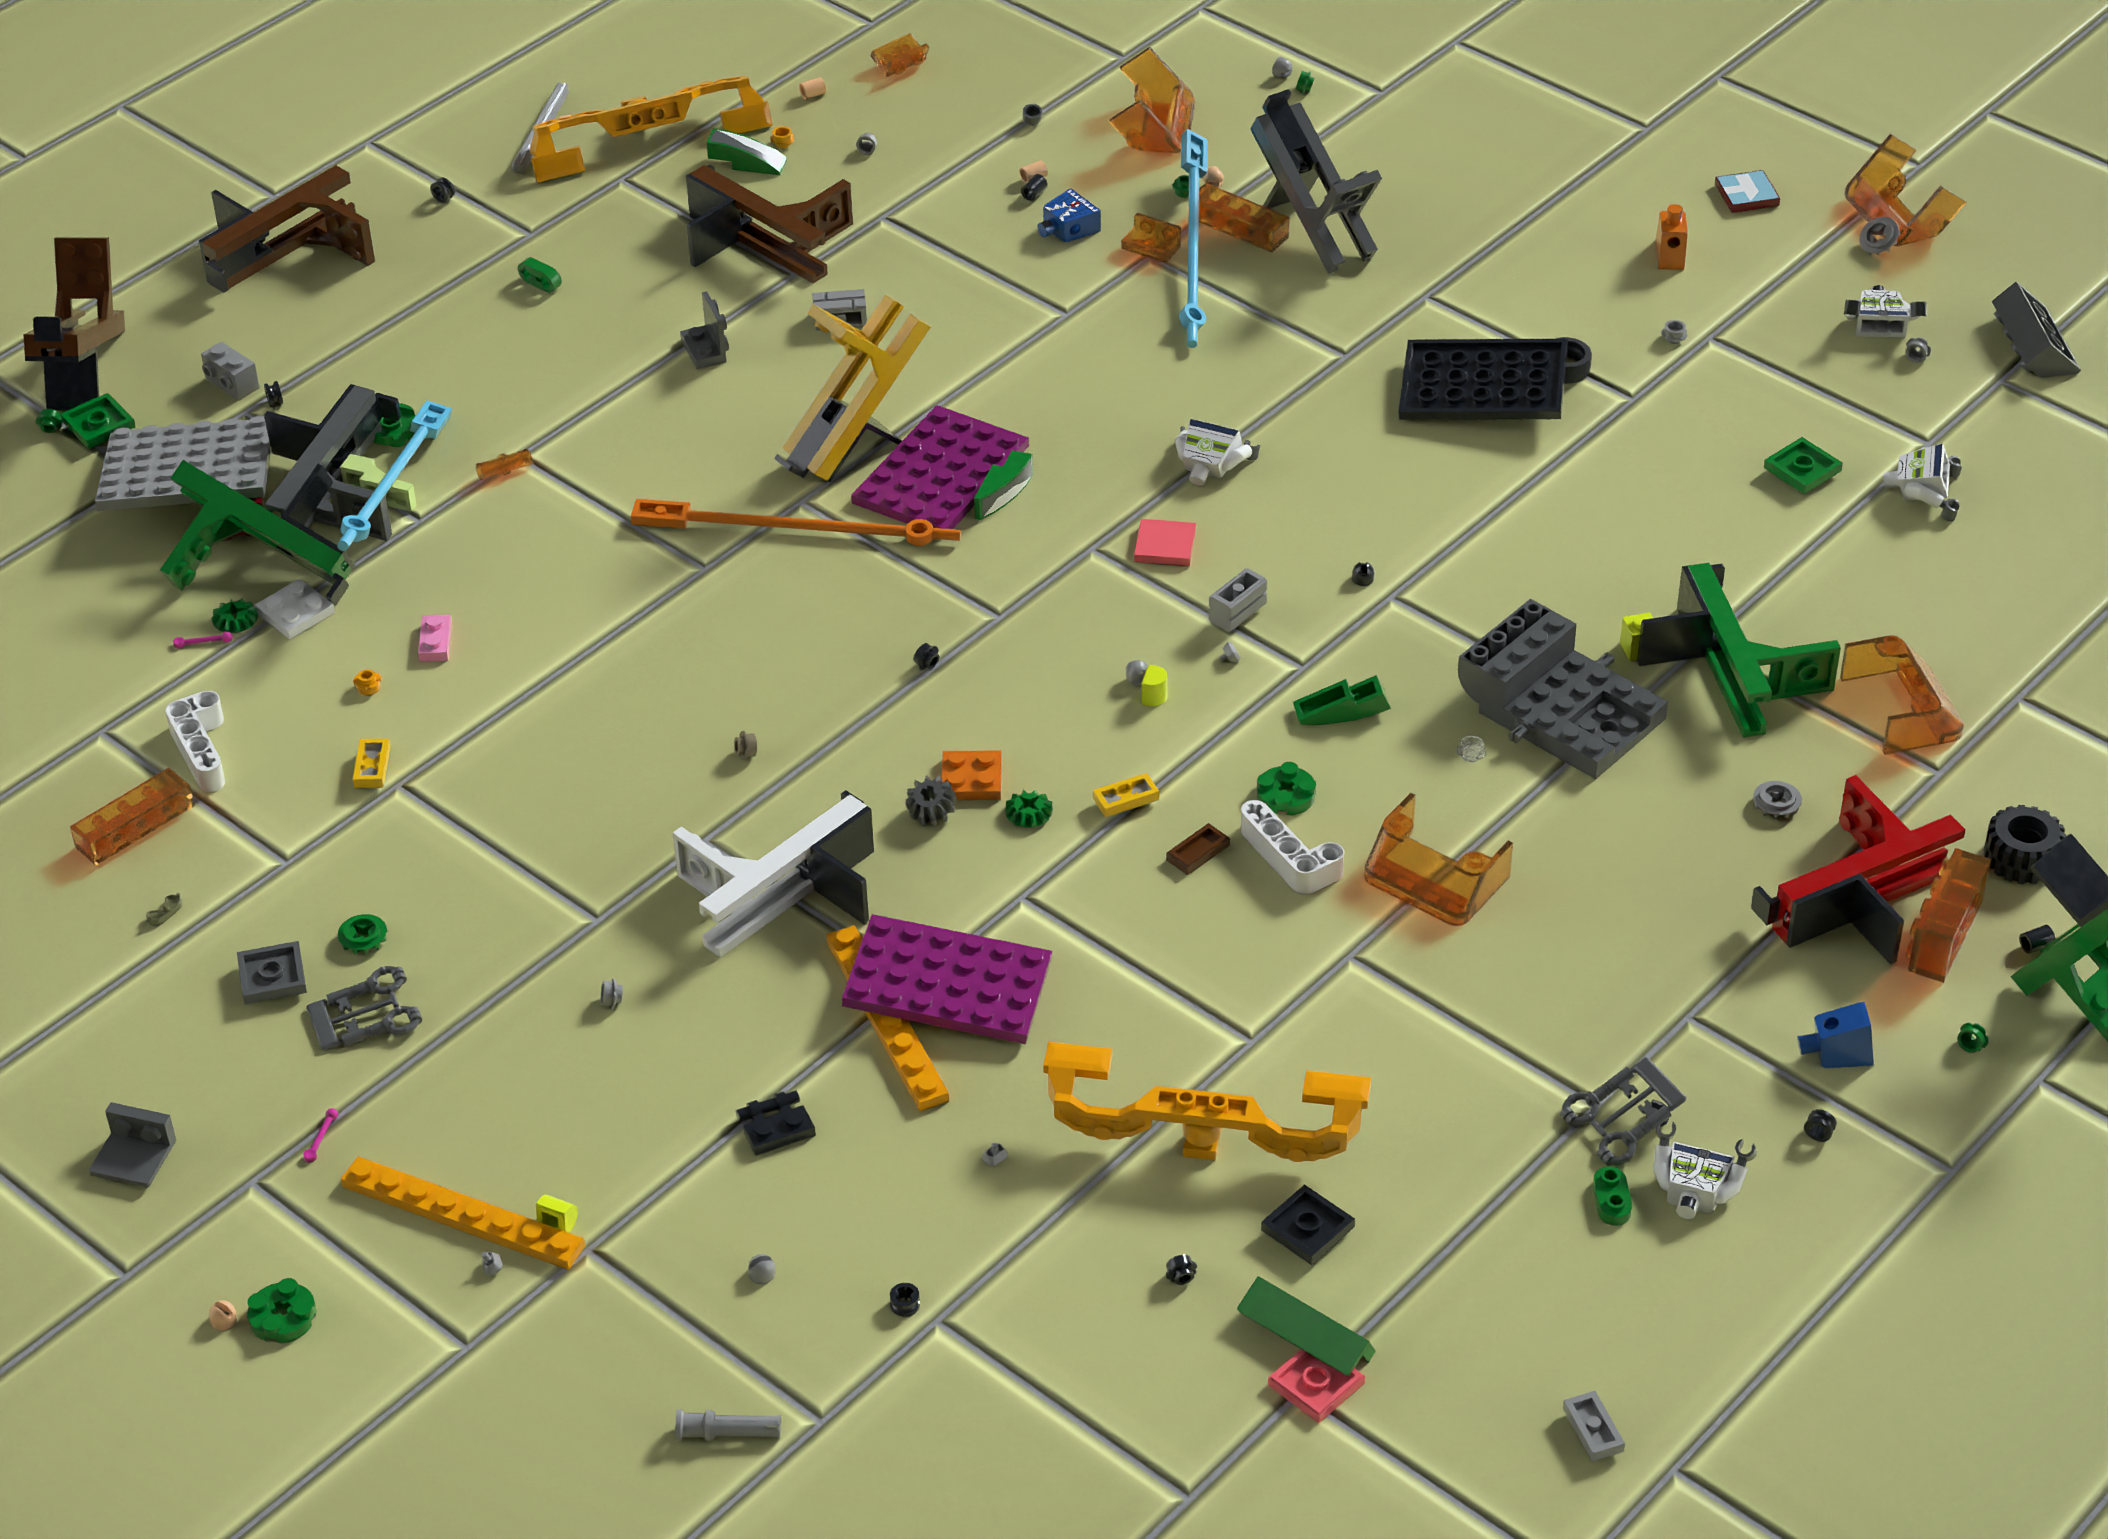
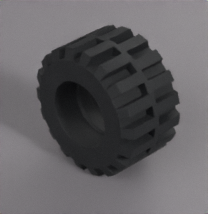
M2018 805L2016 808L2013 806L2006 807L2005 811L1999 810L1996 812V816H1992L1984 846V860H1987L1989 869H1994L1996 875L2004 876L2007 881H2018V884H2025V882L2037 884L2040 879L2031 870V866L2066 837L2064 826L2059 824L2060 820L2056 816L2051 817L2050 812L2038 810V807L2031 806V808L2025 807V805Z

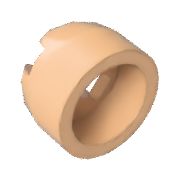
M1211 166L1207 168V173L1202 180L1208 187L1216 189L1223 184L1224 176L1218 167Z
M224 1300L217 1301L209 1309L211 1326L216 1330L223 1331L232 1328L236 1324V1310L230 1302Z

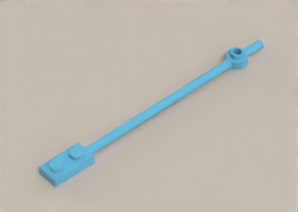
M1186 129L1181 135V168L1189 173L1187 304L1179 312V319L1182 326L1187 329V346L1195 348L1197 346L1198 330L1206 322L1204 312L1198 307L1199 178L1202 179L1207 173L1208 139Z
M428 400L425 402L411 422L410 431L415 434L357 516L349 515L343 518L340 528L343 536L337 543L339 550L346 551L352 542H359L368 537L371 527L368 519L425 438H437L450 419L452 408Z

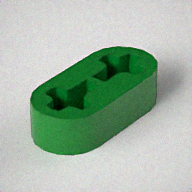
M532 257L525 259L517 266L518 273L525 282L547 293L553 292L562 284L561 276L556 269Z

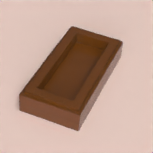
M1208 823L1166 853V861L1186 875H1189L1230 846V837Z

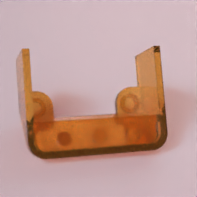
M1149 47L1120 66V70L1135 85L1134 99L1136 102L1112 117L1109 122L1126 139L1127 144L1132 149L1137 151L1180 153L1181 135L1186 129L1191 130L1196 103L1195 97L1184 82Z
M1890 133L1847 184L1845 198L1867 222L1878 217L1893 219L1898 224L1901 235L1897 238V244L1892 246L1899 247L1938 236L1967 202L1944 187L1939 186L1914 215L1897 196L1906 185V177L1900 170L1917 150Z
M1889 635L1845 643L1840 673L1842 682L1897 672L1912 697L1911 709L1913 712L1888 716L1882 749L1884 755L1955 742L1962 737L1964 729L1963 720L1929 664L1904 640L1897 636Z
M1410 793L1384 819L1365 863L1364 878L1370 885L1453 926L1464 925L1471 920L1510 878L1513 842L1508 840L1492 858L1480 852H1469L1464 854L1458 861L1451 859L1409 838L1414 829L1416 795Z

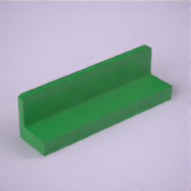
M1257 1276L1237 1307L1239 1313L1345 1376L1351 1374L1360 1359L1369 1363L1376 1352L1369 1340Z

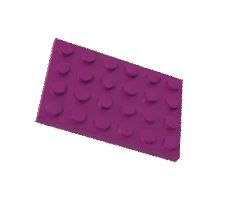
M936 405L851 494V503L906 524L912 520L923 519L929 521L933 528L954 529L974 507V497L991 466H1004L1012 450L1024 452L1029 447V437Z
M872 914L842 996V1007L1026 1044L1051 963L1052 951Z

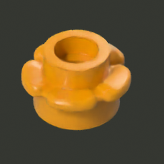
M780 126L773 129L770 141L778 148H787L794 142V135L789 127Z
M365 669L354 677L353 684L356 685L355 687L360 694L366 696L373 695L379 691L382 677L373 670Z

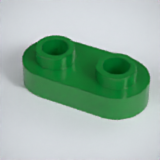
M1615 1167L1600 1168L1594 1174L1593 1192L1598 1215L1606 1224L1613 1226L1623 1225L1629 1221L1632 1212V1201L1626 1175Z

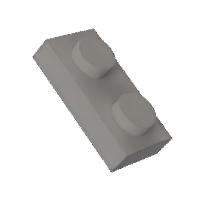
M1596 1391L1564 1400L1563 1410L1592 1462L1624 1452L1625 1442Z

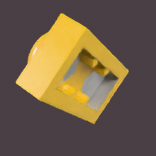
M389 738L359 740L353 774L354 788H384L390 753Z
M1144 773L1094 789L1093 800L1103 815L1108 817L1158 801L1159 790L1150 776Z

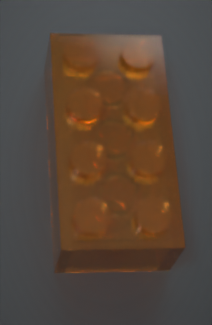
M1955 848L1950 859H1944L1939 873L1941 878L1934 879L1930 889L1931 898L1924 899L1920 910L1921 918H1915L1911 926L1910 935L1914 936V940L1911 939L1906 951V957L1910 958L1909 972L1942 983L1945 982L1982 905L1991 859Z

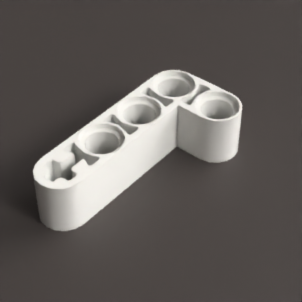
M202 691L171 702L165 709L170 733L199 788L205 792L220 790L225 785L222 764L215 747L206 731L219 727L224 721L219 695L214 691Z
M1250 800L1242 805L1241 834L1295 892L1311 894L1339 881L1343 877L1344 849L1341 845L1327 842L1309 850L1265 803L1258 800Z

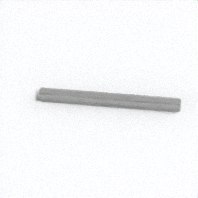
M557 83L533 126L555 118L569 93L567 83ZM533 127L512 163V170L515 173H524L531 161V157H533L529 150L534 136Z

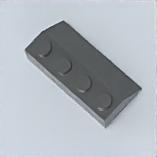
M2017 281L1992 300L1996 309L1994 315L2005 326L2002 330L2014 342L2011 344V347L2022 357L2020 363L2028 373L2033 371L2040 378L2078 374L2081 371L2047 307Z

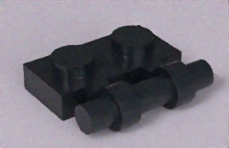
M797 1090L788 1093L781 1091L775 1093L773 1098L761 1102L754 1100L746 1103V1107L736 1110L739 1122L748 1119L752 1120L751 1123L743 1125L744 1135L755 1156L816 1136L815 1126L804 1105L793 1109L790 1107V1105L800 1102ZM775 1110L779 1111L778 1114L764 1118L763 1114Z

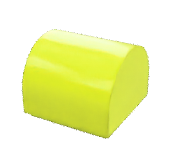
M1149 665L1142 681V703L1146 706H1159L1167 700V672L1160 666Z
M545 1194L536 1202L537 1221L570 1233L577 1220L578 1208L576 1205Z

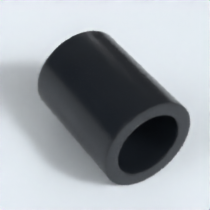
M1040 174L1034 175L1021 188L1022 196L1029 201L1035 200L1047 188V180Z
M2047 924L2021 933L2019 936L2020 945L2027 954L2041 950L2048 943L2056 939L2054 931Z

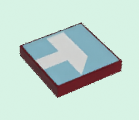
M1764 170L1715 177V186L1731 213L1780 206L1781 198Z

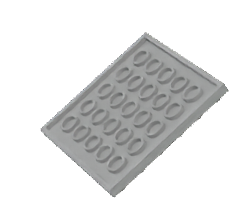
M256 416L250 420L231 418L216 423L200 421L192 425L174 423L169 427L149 425L142 429L134 430L129 428L116 429L109 437L95 499L96 510L108 511L196 503L180 492L182 487L174 483L170 478L182 460H185L247 498L265 497L271 448L264 417Z

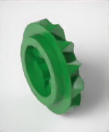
M243 598L235 602L231 599L229 603H220L219 608L213 609V616L211 618L217 630L238 633L252 627L257 621L258 613L257 608H254L252 602L245 603ZM237 613V619H234L231 614Z
M1023 789L1021 795L1013 793L1011 800L1006 801V817L1017 826H1040L1046 823L1053 813L1052 801L1048 800L1046 794L1039 795L1036 790L1032 793H1027Z
M356 915L341 924L338 929V941L342 944L344 950L351 949L354 954L363 950L367 954L370 948L379 949L380 943L386 941L387 926L381 918L375 915ZM357 933H359V934L361 933L362 935H367V934H368V937H366V938H365L364 936L358 937Z

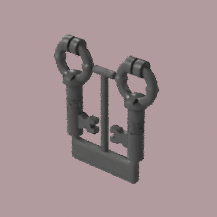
M382 966L375 970L366 981L326 994L327 1000L322 999L308 1004L306 1009L320 1048L328 1050L341 1045L342 1042L346 1047L383 1033L403 1035L413 1031L422 1022L420 1011L415 1006L399 1007L394 993L407 981L403 968L399 966ZM391 973L395 983L387 987H380L377 979L381 975ZM370 992L372 994H389L390 999L351 1012L352 1008L349 1000L353 997L356 998V996L359 997V995ZM327 1002H329L330 1006L337 1004L341 1016L330 1019L326 1009ZM393 1004L394 1009L388 1012L382 1018V1021L368 1027L365 1026V1028L359 1029L356 1019L353 1018ZM407 1013L410 1023L402 1027H395L392 1019L397 1015ZM344 1021L348 1033L341 1035V1040L337 1038L332 1025Z
M1645 1057L1630 1069L1628 1067L1622 1069L1593 1092H1578L1569 1095L1562 1105L1560 1116L1569 1126L1584 1125L1591 1122V1125L1604 1137L1599 1144L1597 1156L1606 1166L1621 1165L1629 1162L1634 1156L1637 1141L1647 1135L1648 1132L1650 1133L1651 1130H1654L1660 1120L1662 1124L1672 1116L1670 1112L1686 1101V1096L1649 1058ZM1633 1073H1637L1650 1086L1600 1124L1593 1120L1598 1113L1600 1102L1618 1088L1624 1092L1628 1099L1632 1097V1092L1634 1094L1638 1093V1089L1634 1085H1630L1629 1082L1634 1077ZM1654 1091L1668 1105V1109L1663 1106L1657 1110L1652 1108V1104L1646 1100L1644 1101V1107L1641 1104L1638 1106L1639 1111L1647 1116L1645 1121H1642L1630 1131H1617L1607 1134L1604 1130L1606 1126ZM1578 1100H1585L1586 1104L1591 1107V1110L1584 1117L1579 1118L1570 1106ZM1621 1139L1628 1147L1627 1152L1620 1157H1616L1607 1148L1608 1144H1611L1613 1140Z

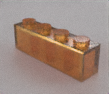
M1208 183L1199 188V223L1271 253L1289 238L1290 217ZM1188 197V218H1189V197Z
M170 768L163 770L71 825L70 830L75 848L94 865H98L194 807L190 785Z

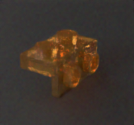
M909 33L872 50L870 56L887 78L893 74L899 75L910 66L922 64L926 60L930 47L927 43L920 46L913 35Z
M1136 213L1134 215V227L1121 240V249L1167 263L1181 248V227Z

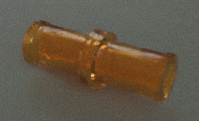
M523 449L509 455L503 453L499 454L495 459L477 463L476 472L479 479L484 480L501 473L507 475L511 473V470L530 466L533 464V460L528 449Z

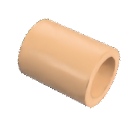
M822 77L799 84L800 93L805 100L826 93V85Z
M1042 160L1024 166L1019 170L1020 177L1025 184L1036 174H1040L1043 177L1048 175L1047 167Z

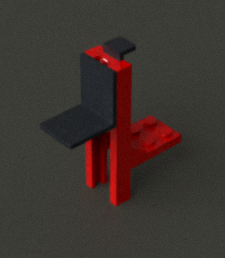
M1857 775L1846 778L1839 823L1845 831H1848L1858 841L1860 847L1864 850L1778 885L1776 897L1771 898L1761 886L1755 887L1753 889L1751 909L1766 926L1772 924V929L1789 948L1852 923L1891 965L1897 962L1904 920L1888 904V901L1957 873L1959 864L1956 861L1951 862L1947 858L1948 850L1944 846L1963 839L1966 829L1950 814L1910 831Z

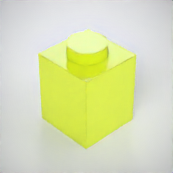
M1650 612L1625 616L1622 619L1620 644L1629 661L1637 660L1641 622L1644 619L1653 618Z

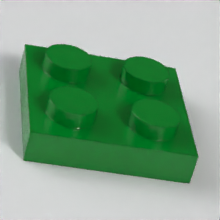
M109 393L61 414L62 422L88 449L109 440L110 434L114 433L116 429L129 428L131 430L136 428L135 421L131 415Z
M1803 437L1764 460V468L1803 494L1840 473L1843 465L1841 461Z

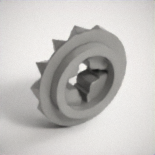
M1878 217L1871 220L1860 233L1859 241L1861 247L1870 255L1875 253L1880 256L1884 251L1890 252V247L1893 244H1897V238L1901 235L1899 226L1889 217ZM1884 234L1886 238L1877 240L1874 235L1882 236Z
M1769 781L1755 789L1753 800L1755 801V809L1762 810L1763 816L1772 814L1776 819L1779 815H1782L1788 819L1791 813L1797 814L1802 803V796L1794 786L1786 782ZM1783 798L1782 802H1780V801H1778V802H1776V803H1773V802H1772V800H1773V801H1777L1778 799Z

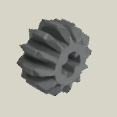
M926 775L924 782L921 783L915 780V788L907 789L908 798L905 799V805L913 820L919 819L920 824L923 826L931 821L932 825L936 827L937 820L942 819L947 822V814L955 813L954 803H956L957 798L948 781L943 782L939 775L931 781L930 777Z

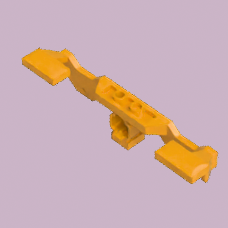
M739 76L724 78L715 82L699 83V86L686 87L674 92L673 95L648 101L645 96L621 101V107L586 111L577 113L574 116L572 114L560 116L558 120L544 121L532 126L534 136L529 150L534 156L531 157L536 182L539 183L585 171L579 146L559 151L555 150L550 133L559 129L597 122L612 137H617L683 121L692 99L721 90L737 88L742 106L720 111L719 113L723 130L740 134L773 126L768 101H763V98L750 85L748 77Z
M1048 1042L1043 1064V1073L1048 1074V1095L1054 1106V1118L1074 1131H1080L1086 1136L1096 1137L1100 1140H1120L1151 1129L1152 1120L1183 1123V1136L1185 1137L1183 1157L1216 1160L1222 1128L1249 1131L1248 1140L1268 1153H1274L1280 1158L1290 1159L1293 1162H1314L1346 1151L1347 1143L1360 1131L1361 1111L1368 1108L1371 1077L1306 1070L1302 1102L1334 1106L1332 1124L1319 1130L1311 1131L1281 1127L1266 1117L1252 1096L1155 1086L1137 1102L1121 1109L1087 1105L1073 1096L1075 1077L1108 1080L1113 1056L1111 1048Z

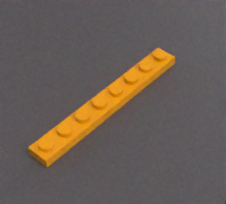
M855 925L826 934V942L847 981L863 940ZM865 1011L919 1111L949 1102V1092L909 1021Z
M359 1156L341 1177L343 1188L567 1270L572 1267L585 1248V1241L582 1237Z

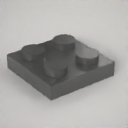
M299 941L237 952L244 1004L307 993Z

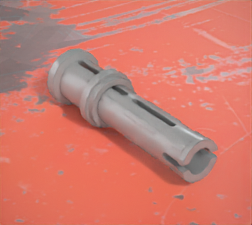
M677 1409L675 1436L676 1440H682L683 1437H704L705 1441H711V1439H715V1436L780 1438L781 1427L767 1426H780L781 1415H716L712 1410H706L705 1413H684L682 1409Z

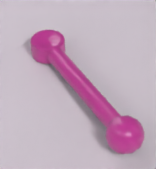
M224 632L222 635L191 639L176 637L173 640V645L175 648L180 649L185 645L215 641L229 643L232 641L233 636L230 632Z
M329 1108L326 1111V1119L311 1148L303 1153L304 1159L308 1163L314 1162L317 1159L316 1151L331 1122L338 1117V1112L334 1108Z

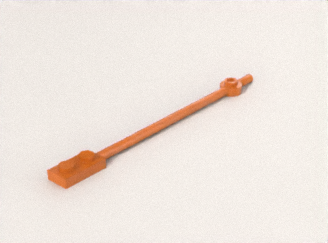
M636 499L631 513V525L686 529L687 522L694 521L906 537V540L915 546H924L930 543L932 539L961 540V530L933 528L929 521L923 519L912 520L906 526L722 513L691 510L690 502Z

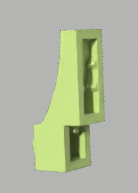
M350 454L340 466L343 483L375 491L386 473L376 467L375 459ZM396 479L385 495L387 506L412 512L417 506L414 485Z

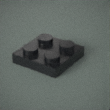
M1305 1184L1261 1222V1231L1310 1265L1314 1264L1355 1227L1354 1217Z

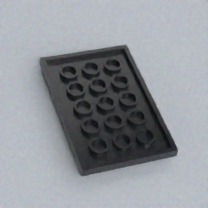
M1568 339L1408 340L1398 411L1399 420L1561 419Z

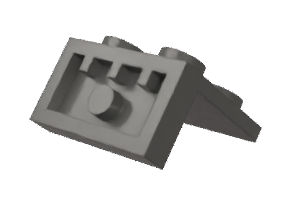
M707 291L702 292L705 325L680 331L681 341L696 369L727 362L726 351L729 350V343L724 335V330H727L724 314H719L716 300H712Z
M111 1102L105 1111L111 1134L89 1168L90 1175L148 1188L177 1141L171 1117L168 1114Z

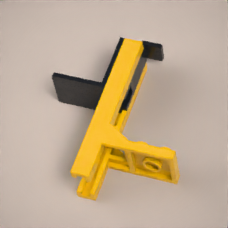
M885 295L862 330L855 328L813 304L808 314L816 320L814 325L825 333L831 331L830 338L844 346L846 354L782 447L790 454L788 459L779 454L774 459L787 470L802 478L810 470L815 475L831 482L866 429L899 445L902 440L871 415L931 328L928 324L910 314L885 351L879 348L878 345L904 308L898 301ZM870 358L873 370L850 404L842 401V398Z

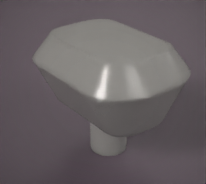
M1227 642L1223 647L1225 654L1219 656L1221 661L1228 658L1231 663L1239 662L1240 656L1231 642Z
M992 1143L991 1148L983 1153L982 1160L986 1164L994 1166L1006 1159L1008 1152L1001 1144Z
M483 1252L481 1254L485 1275L492 1276L501 1270L502 1262L499 1254L493 1252Z

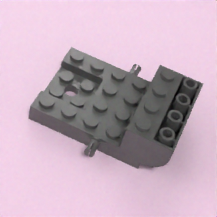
M1530 598L1459 656L1458 677L1465 692L1479 704L1480 714L1512 731L1508 734L1510 741L1513 742L1514 740V743H1518L1519 740L1524 738L1590 777L1597 779L1666 719L1668 701L1608 669L1607 667L1614 662V657L1611 654L1609 655L1608 652L1594 661L1574 650L1577 624Z

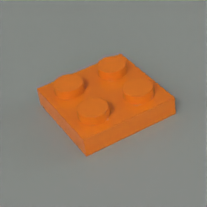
M1002 750L943 751L942 780L943 782L948 781L951 784L952 791L955 792L957 800H1001Z

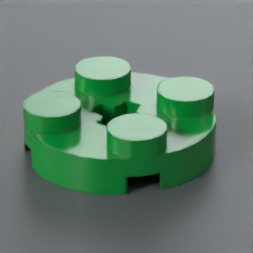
M399 403L401 412L399 421L382 417L380 420L382 431L375 434L373 442L392 447L403 446L415 434L410 431L411 422L416 416L413 408Z
M1284 762L1281 766L1271 768L1258 776L1257 800L1265 803L1275 814H1277V810L1287 811V815H1296L1305 812L1313 805L1316 795V782L1308 772L1298 768L1296 763Z
M285 1278L278 1283L264 1287L257 1293L252 1294L247 1301V1316L250 1328L258 1338L267 1341L266 1337L277 1339L278 1343H286L300 1338L311 1328V1321L317 1312L312 1293L292 1278ZM280 1309H287V1314L283 1316L280 1313H274Z

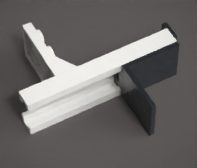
M847 790L841 793V801L758 861L723 856L718 849L710 847L698 835L690 833L682 826L673 832L677 876L707 896L699 902L700 914L704 917L710 914L715 923L720 922L703 934L704 946L720 958L813 890L862 924L869 921L866 879L851 868L874 852L872 811L862 800Z

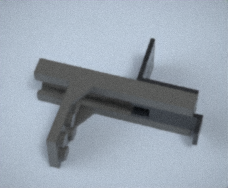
M1287 89L1267 97L1262 106L1265 114L1256 117L1250 128L1277 180L1265 200L1263 208L1268 210L1291 202L1325 269L1330 274L1339 269L1337 265L1345 262L1325 223L1326 218L1330 215L1339 214L1363 261L1371 259L1378 250L1360 213L1382 180L1379 171L1375 170L1369 173L1367 171L1360 172L1349 180L1341 179L1301 102L1289 106L1287 101L1292 93ZM1318 177L1328 193L1320 207L1316 206L1309 193Z
M350 384L319 425L267 411L264 414L272 454L297 462L267 500L265 508L270 512H273V510L280 512L282 517L319 463L324 466L333 484L304 526L309 528L316 521L341 528L342 520L345 516H357L374 491L343 483L340 466L350 454L364 455L375 440V434L382 431L380 424L382 417L399 421L401 412L398 399L377 392L375 394L374 390ZM384 496L368 519L371 524L368 536L388 541L392 535L386 497Z

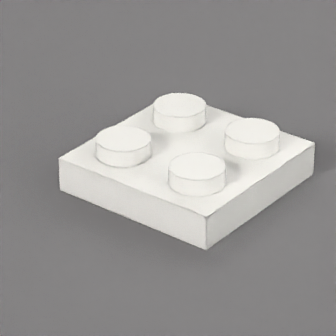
M301 579L294 581L254 605L257 608L258 615L288 639H292L335 613L334 604Z

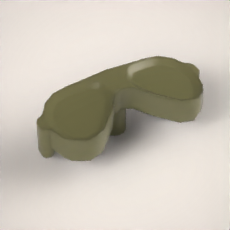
M180 893L166 896L165 902L162 904L164 910L147 912L146 918L150 925L164 923L181 908L182 899Z

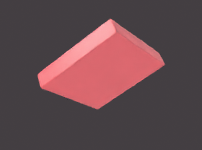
M1141 519L1134 562L1190 566L1196 523Z
M1302 1349L1268 1377V1386L1318 1423L1365 1384V1376L1355 1368L1349 1376H1345Z

